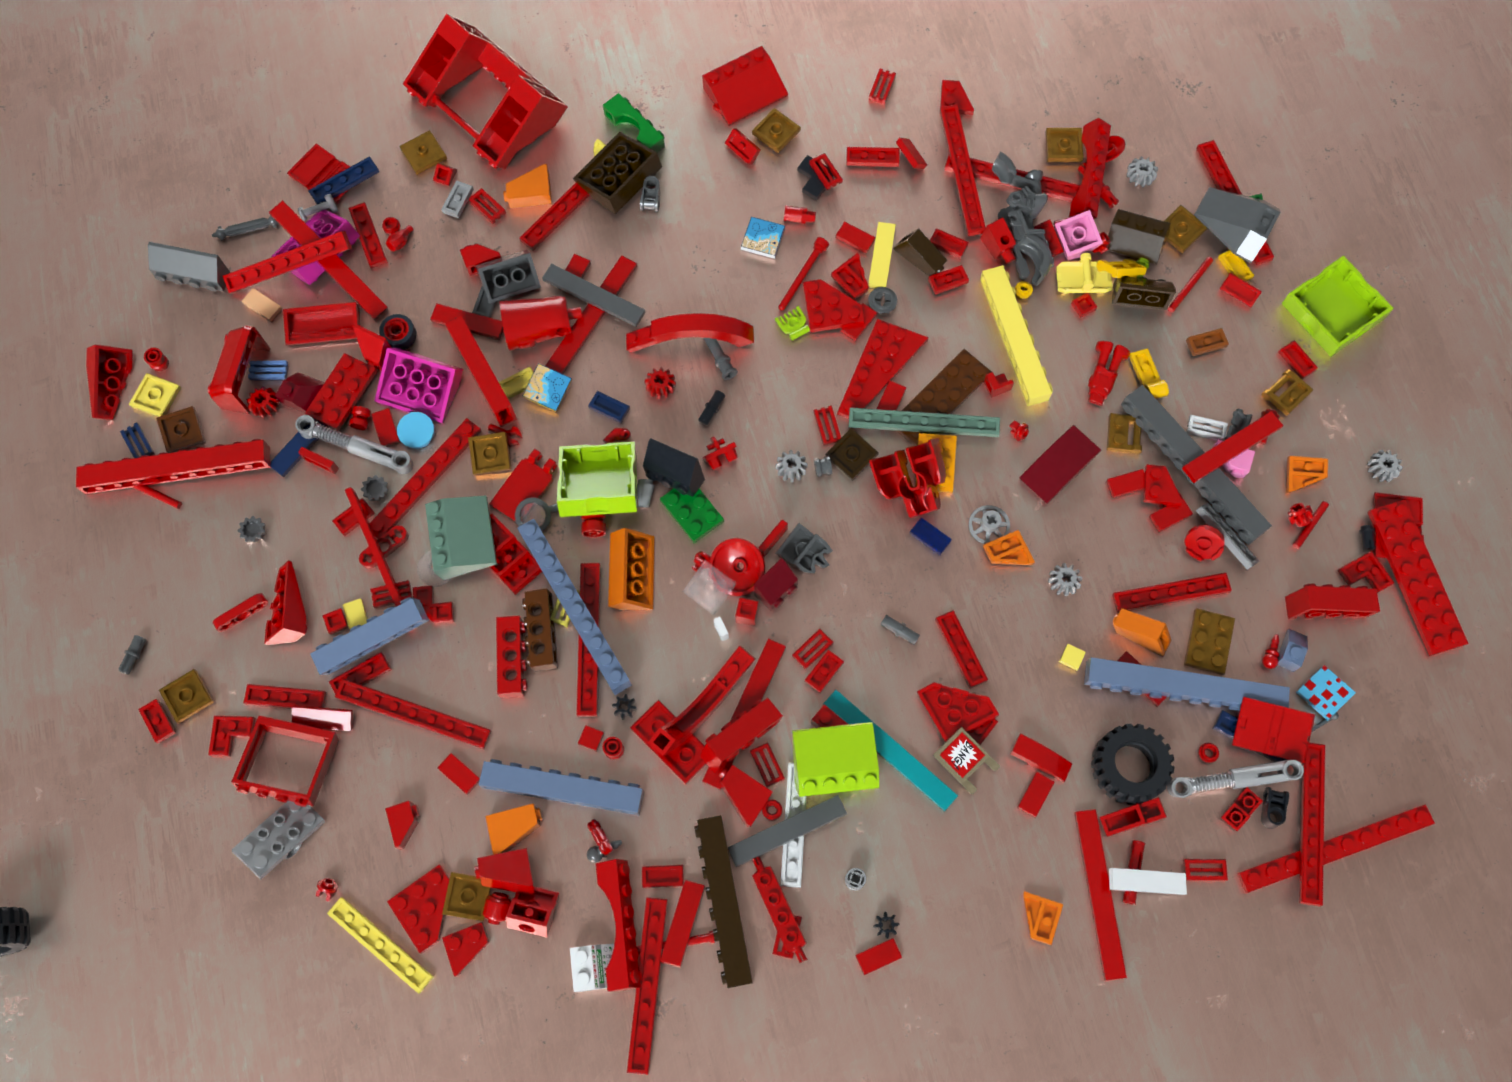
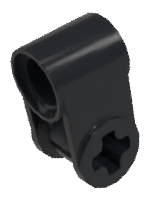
M1271 787L1265 788L1261 822L1265 827L1273 829L1285 822L1289 792L1275 791ZM1270 813L1276 816L1277 822L1271 820Z

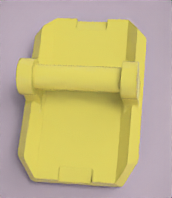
M1083 253L1080 255L1079 261H1062L1056 266L1058 292L1064 294L1107 293L1112 291L1113 288L1111 274L1106 271H1098L1096 265L1099 260H1091L1090 253Z

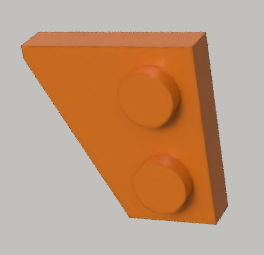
M1019 530L983 545L991 564L1033 565L1035 563Z

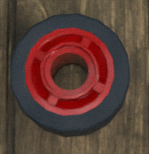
M393 314L388 316L379 327L380 336L387 339L391 348L405 350L415 342L416 329L412 321L405 315Z

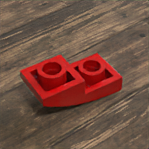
M1246 787L1226 809L1221 818L1235 831H1238L1263 800Z

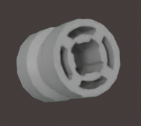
M859 868L849 870L845 876V884L850 890H860L866 883V875Z

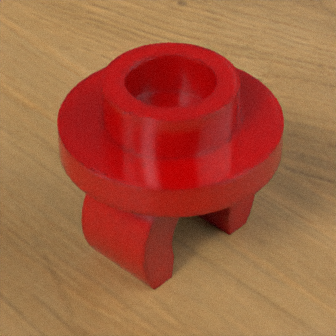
M1014 420L1009 425L1012 428L1010 432L1014 435V439L1020 441L1027 437L1029 430L1026 423L1020 425V423Z
M698 552L694 559L696 564L692 569L696 572H700L702 569H709L710 556L705 552Z
M330 878L319 880L316 897L321 896L325 892L327 894L326 901L328 902L333 898L338 885Z

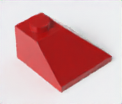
M354 323L353 329L364 359L368 365L382 371L386 350L391 348L385 337Z

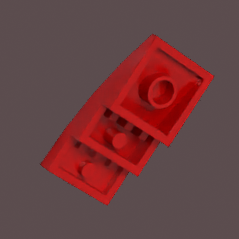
M491 514L497 564L489 568L516 595L542 573V570L529 551Z

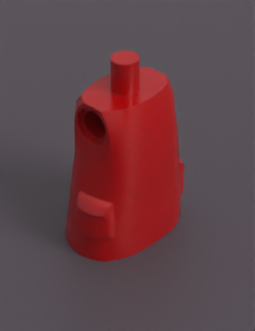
M563 296L500 301L503 330L509 351L519 348H532L536 343L569 335L572 333L570 320L583 318L581 307L568 309L566 297Z

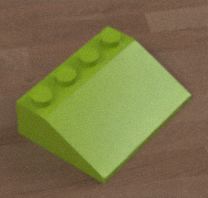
M872 722L792 730L795 789L799 797L879 788V766Z

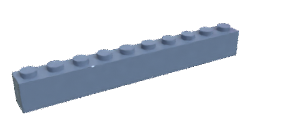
M535 519L517 528L614 695L632 686Z
M1092 657L1086 661L1084 685H1090L1092 689H1102L1104 687L1110 688L1112 692L1130 691L1131 695L1150 694L1149 697L1151 698L1166 696L1171 701H1182L1183 699L1189 700L1191 704H1202L1203 702L1209 703L1211 707H1221L1223 705L1229 706L1230 710H1240L1243 697L1289 708L1290 687Z

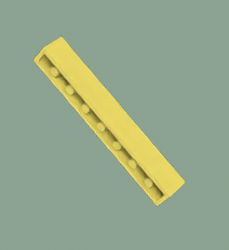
M1003 265L983 270L980 281L1027 406L1049 401L1053 393L1052 385L1050 382H1047L1046 370L1044 366H1041L1038 350L1034 348V339L1032 334L1028 332L1027 320L1023 319L1021 314V304L1016 301V292L1014 287L1010 285L1009 273L1005 272Z

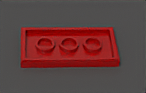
M658 700L630 729L687 784L706 765L700 757L705 745L692 734L685 742L667 755L662 756L648 743L661 726L668 724L676 718Z

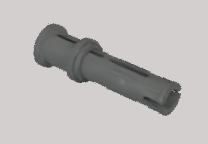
M704 338L715 358L716 367L722 372L723 380L735 377L738 371L736 368H733L730 363V357L724 354L718 341L712 338Z

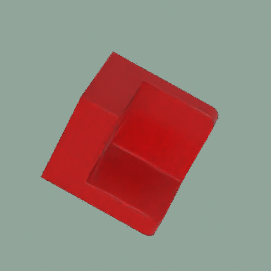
M991 372L986 374L984 384L991 398L1012 390L1014 384L1013 380H1007L1004 373L995 376Z
M739 598L735 615L736 623L755 626L759 602Z

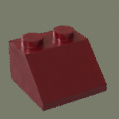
M781 558L754 584V596L770 611L773 608L777 609L783 604V599L788 594L791 596L798 589V578Z

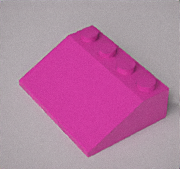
M327 210L317 212L306 222L320 239L340 231H346L352 246L360 237L348 220ZM291 237L271 257L301 247V245ZM341 252L336 255L340 258L344 252ZM317 262L290 272L301 281L311 285L318 280V277L325 270Z
M387 348L374 401L409 413H424L431 420L444 423L459 388L463 369L399 348Z

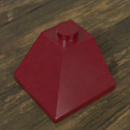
M297 372L283 380L275 396L282 405L305 413L325 382Z

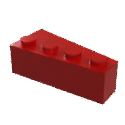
M1310 583L1285 596L1288 619H1296L1300 615H1304L1305 619L1322 615L1325 618L1343 615V618L1369 617L1380 612L1377 589H1368L1367 586L1351 588L1350 585L1333 587L1332 584L1316 586V584Z
M766 698L764 701L758 700L751 706L752 709L749 712L743 711L736 717L737 720L734 723L728 722L721 728L722 732L718 735L714 733L705 740L706 744L700 757L714 774L721 770L720 768L725 761L729 764L740 753V749L745 751L755 742V737L760 739L780 722L783 715L769 698Z

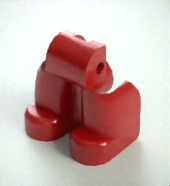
M940 438L930 439L927 443L907 447L906 453L905 450L895 451L894 454L869 460L875 482L881 494L889 500L902 497L909 518L938 510L941 507L939 493L935 486L944 483L946 478ZM908 459L913 473L916 474L918 484L916 487H913L906 467Z

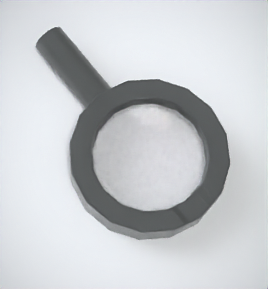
M527 498L517 506L514 514L515 522L519 527L535 519L539 528L543 531L550 523L551 513L558 511V505L556 503L548 506L541 499Z

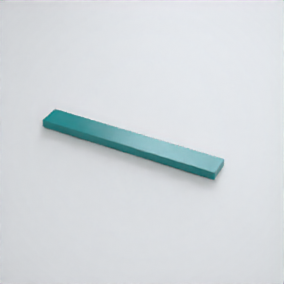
M835 690L823 703V705L825 704L848 724L872 722L877 753L944 812L958 797L955 792L840 692Z

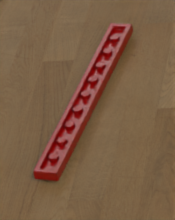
M1425 804L1324 841V865L1433 825L1435 822ZM1300 851L1237 873L1245 893L1300 874Z

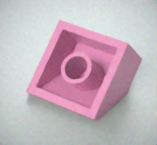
M1090 210L1055 224V231L1067 261L1080 258L1081 254L1089 253L1103 244Z

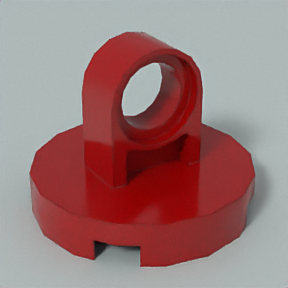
M1208 524L1193 527L1188 531L1184 540L1187 553L1200 561L1204 559L1215 560L1221 556L1225 547V539L1218 529L1208 526Z

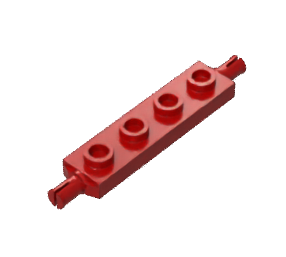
M756 857L752 861L757 871L752 877L788 953L795 952L799 963H803V961L808 960L802 949L807 944L772 867H764L761 857Z

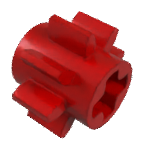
M1105 232L1099 234L1103 244L1094 249L1093 253L1100 252V254H1103L1109 250L1108 244L1111 241Z
M1297 503L1291 506L1288 512V519L1291 524L1296 523L1297 526L1303 527L1311 522L1313 511L1310 505L1305 507L1303 503Z

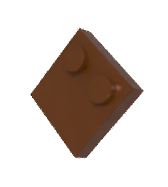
M193 406L156 418L167 453H173L205 442L199 419Z

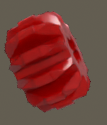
M661 367L657 371L653 368V374L648 373V379L644 381L645 385H647L645 387L646 391L650 392L652 397L657 395L659 400L661 395L667 398L668 393L673 394V388L676 387L675 376L670 374L669 369L663 371Z
M264 386L260 390L255 388L254 393H249L251 398L246 399L249 404L248 409L255 416L258 417L260 415L264 419L267 414L272 417L271 412H278L276 406L280 405V401L276 398V393L272 388L269 387L267 389Z

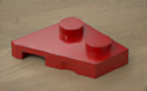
M942 80L940 107L957 104L960 115H973L974 108L960 81Z
M858 253L831 272V277L853 300L858 299L868 291V283L865 279L864 269L861 266Z
M1149 464L1145 466L1143 502L1172 506L1182 505V499L1166 466Z
M483 922L442 937L454 977L459 976L461 971L488 945L489 939Z

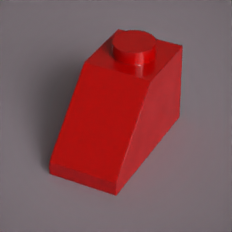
M479 244L467 245L460 249L470 276L478 273L475 265L501 258L498 251Z
M411 801L385 808L394 845L399 850L405 848L419 823L417 818L420 816L419 809Z

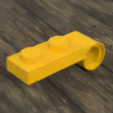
M1148 348L1130 353L1129 358L1140 385H1143L1155 399L1168 396V385L1165 380L1160 379Z

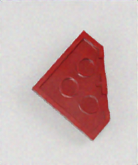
M821 279L803 282L811 333L865 324L863 309L860 303Z
M935 682L917 691L920 700L945 742L960 727L969 733L999 716L998 711L987 696L969 693V691L954 687L950 688Z
M440 864L387 901L420 954L439 942L441 935L440 930L445 916L442 915L450 878Z

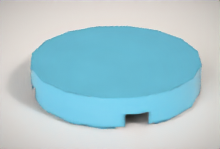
M411 412L399 421L397 435L405 446L411 449H421L428 446L432 438H434L435 426L426 414Z

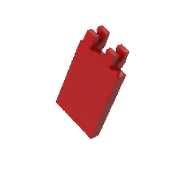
M534 448L528 459L525 458L519 462L489 505L515 522L514 514L520 502L533 497L541 499L554 481L552 474L558 465L549 458L543 469L537 466L543 456L540 451ZM527 504L522 508L520 513L522 523L536 504Z

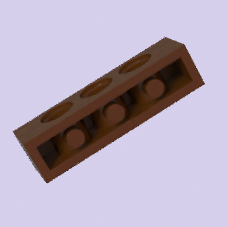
M547 588L525 592V598L522 599L523 608L526 610L524 624L528 632V636H525L526 646L529 647L527 664L535 672L558 668L555 623L551 620L553 613L552 593ZM542 608L540 614L534 615L536 609ZM543 626V631L536 634V629ZM544 645V650L541 653H537L538 647Z

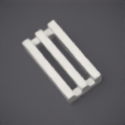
M1190 415L1186 432L1202 438L1224 441L1228 423ZM1193 421H1194V422H1198V423H1202V424H1206V425L1203 426V425L1195 424V423H1193ZM1211 426L1222 428V430L1212 428Z

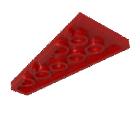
M877 319L837 415L849 419L850 408L866 409L869 403L888 385L889 380L892 381L911 357L928 341L929 337Z

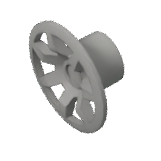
M992 505L981 506L971 514L969 530L978 542L986 544L991 542L989 539L992 532L999 538L1009 534L1010 521L1002 509ZM978 512H983L982 518L974 517ZM1000 514L1004 517L1006 522H1001ZM972 521L981 524L975 531L972 527ZM1006 526V532L1002 535L998 528ZM986 531V540L979 538L976 534Z

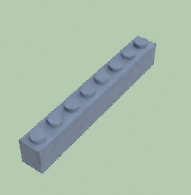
M491 759L490 762L484 761L479 780L481 788L640 816L644 790L638 784L628 783V786L620 785V782L616 780H608V783L601 782V779L598 777L589 776L588 779H584L576 773H569V776L561 775V771L550 769L549 772L541 771L542 768L530 766L527 769L522 768V765L518 763H510L509 766L495 759Z

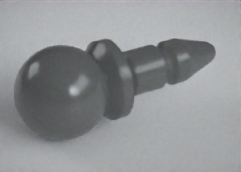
M612 841L610 844L615 850L622 844V841ZM593 846L587 851V858L592 863H597L602 858L607 857V855L601 853L599 846Z

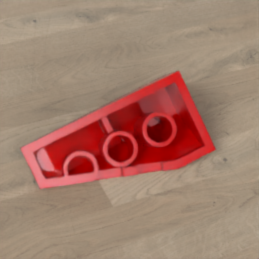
M96 344L87 348L86 367L92 418L113 420L120 401V395L125 388L128 374L132 370V349Z
M288 560L279 568L274 592L277 593V596L273 603H271L270 609L273 610L271 620H267L264 644L267 645L296 642L307 632L306 614L292 561Z

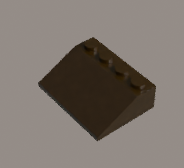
M619 132L573 180L604 208L616 214L643 187L645 178L654 176L662 168L657 152Z

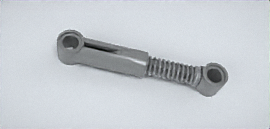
M302 415L296 420L297 430L306 439H322V441L347 449L349 453L395 469L400 474H408L413 469V461L405 451H397L356 435L352 437L345 433L343 434V432H337V430L330 429V427L322 426L309 415ZM306 425H311L310 428L304 430ZM401 460H407L404 465H398Z
M1284 760L1233 768L1225 773L1197 776L1196 778L1175 777L1167 785V790L1173 797L1185 798L1192 795V793L1200 792V790L1203 792L1204 790L1207 791V789L1210 791L1211 789L1214 790V788L1217 790L1218 788H1228L1229 786L1233 789L1298 780L1303 776L1304 768L1297 760ZM1289 765H1291L1294 769L1292 775H1289L1287 773V767ZM1277 771L1278 773L1273 775L1261 776V773ZM1178 782H1181L1184 786L1181 793H1178L1175 789Z

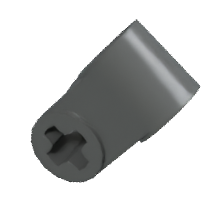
M655 176L646 177L643 182L640 211H644V209L655 210V212L659 211L661 191L659 180Z

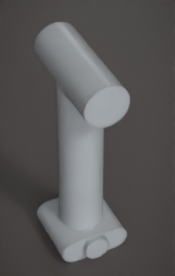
M331 194L324 196L326 202L306 209L299 207L298 212L302 220L305 221L307 216L330 208L332 213L337 212L338 208Z

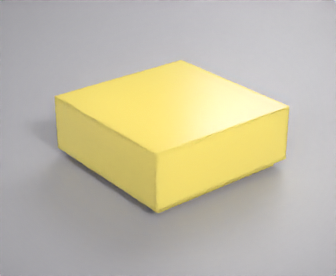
M1067 644L1059 663L1077 671L1086 652Z

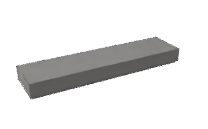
M1209 503L1196 510L1208 526H1212L1222 533L1225 545L1247 570L1259 562L1257 557Z

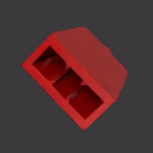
M1002 217L987 225L980 239L995 260L1003 257L1006 264L1014 261L1016 257L1012 249L1016 245V241L1004 218Z

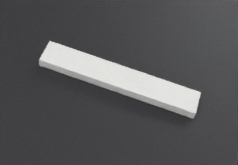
M788 763L785 820L806 810L807 796L799 797L795 789L794 763ZM804 835L783 845L781 887L801 888Z

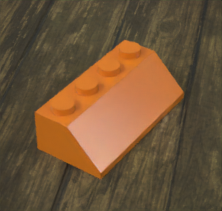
M628 528L610 533L608 607L623 611L653 610L654 536Z

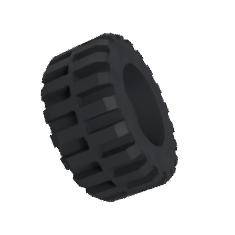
M1125 724L1123 727L1118 726L1109 731L1097 743V747L1092 754L1094 760L1091 761V768L1095 769V772L1092 774L1094 779L1098 778L1100 782L1098 784L1099 788H1104L1107 791L1106 795L1108 797H1115L1116 801L1120 803L1125 801L1128 805H1134L1152 800L1166 789V786L1172 780L1171 774L1174 773L1175 767L1171 763L1175 760L1173 754L1169 755L1168 751L1171 747L1169 744L1165 745L1162 742L1164 737L1161 734L1156 736L1154 729L1150 727L1144 729V725L1141 724L1135 726ZM1124 746L1135 747L1147 757L1150 772L1144 781L1139 783L1131 782L1119 773L1115 764V755L1120 748Z
M0 907V957L26 949L31 942L29 913L24 908Z

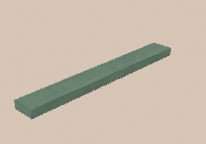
M850 408L848 427L999 437L1000 417Z

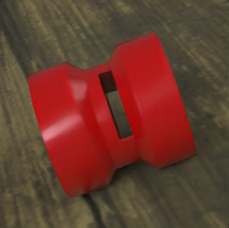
M154 347L144 353L145 362L154 371L162 372L167 369L169 360L160 349Z
M354 406L352 409L353 417L349 421V426L356 430H367L369 424L367 420L371 416V410L362 406Z
M609 737L603 742V751L609 759L617 760L622 757L624 746L620 739Z

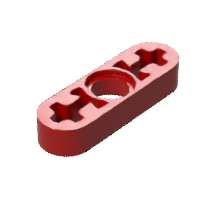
M397 525L377 539L379 546L382 543L389 544V548L382 552L384 557L387 558L408 540L409 535L403 526ZM397 532L402 534L401 538L396 536ZM367 547L359 555V562L366 569H372L377 566L370 547ZM367 556L371 557L372 561L370 563L365 559Z
M263 593L253 595L215 618L213 625L217 632L226 631L266 607L268 601Z

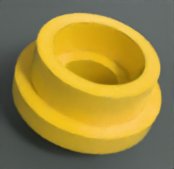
M1025 281L1017 283L1015 286L1016 296L1020 299L1029 298L1033 292L1032 285Z

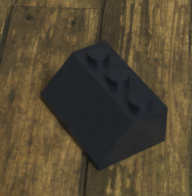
M650 438L643 462L646 477L650 480L661 482L667 488L672 487L683 495L687 494L693 497L705 481L698 458Z

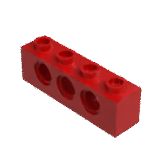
M520 616L496 617L497 694L500 698L524 697V691L527 690V679H524V671H527V661L524 659L523 652L527 651L525 640H523V633H526V628ZM516 634L515 640L507 641L509 635ZM511 653H516L517 656L514 660H508V656ZM511 672H517L515 679H508Z

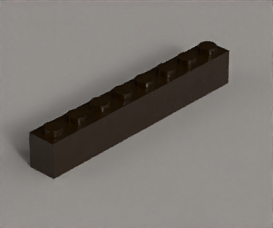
M722 816L697 820L698 825L694 826L696 838L701 839L702 846H698L700 859L704 858L705 866L702 867L703 878L708 879L709 887L705 888L707 900L711 899L713 908H709L711 921L715 920L717 929H713L715 942L719 941L721 949L717 950L719 963H723L724 971L721 972L723 985L727 984L728 989L753 984Z

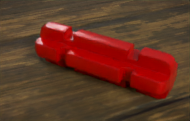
M595 819L591 820L587 827L592 831L591 834L601 853L608 855L612 852L613 848L608 843L609 840L603 829H601L600 823Z

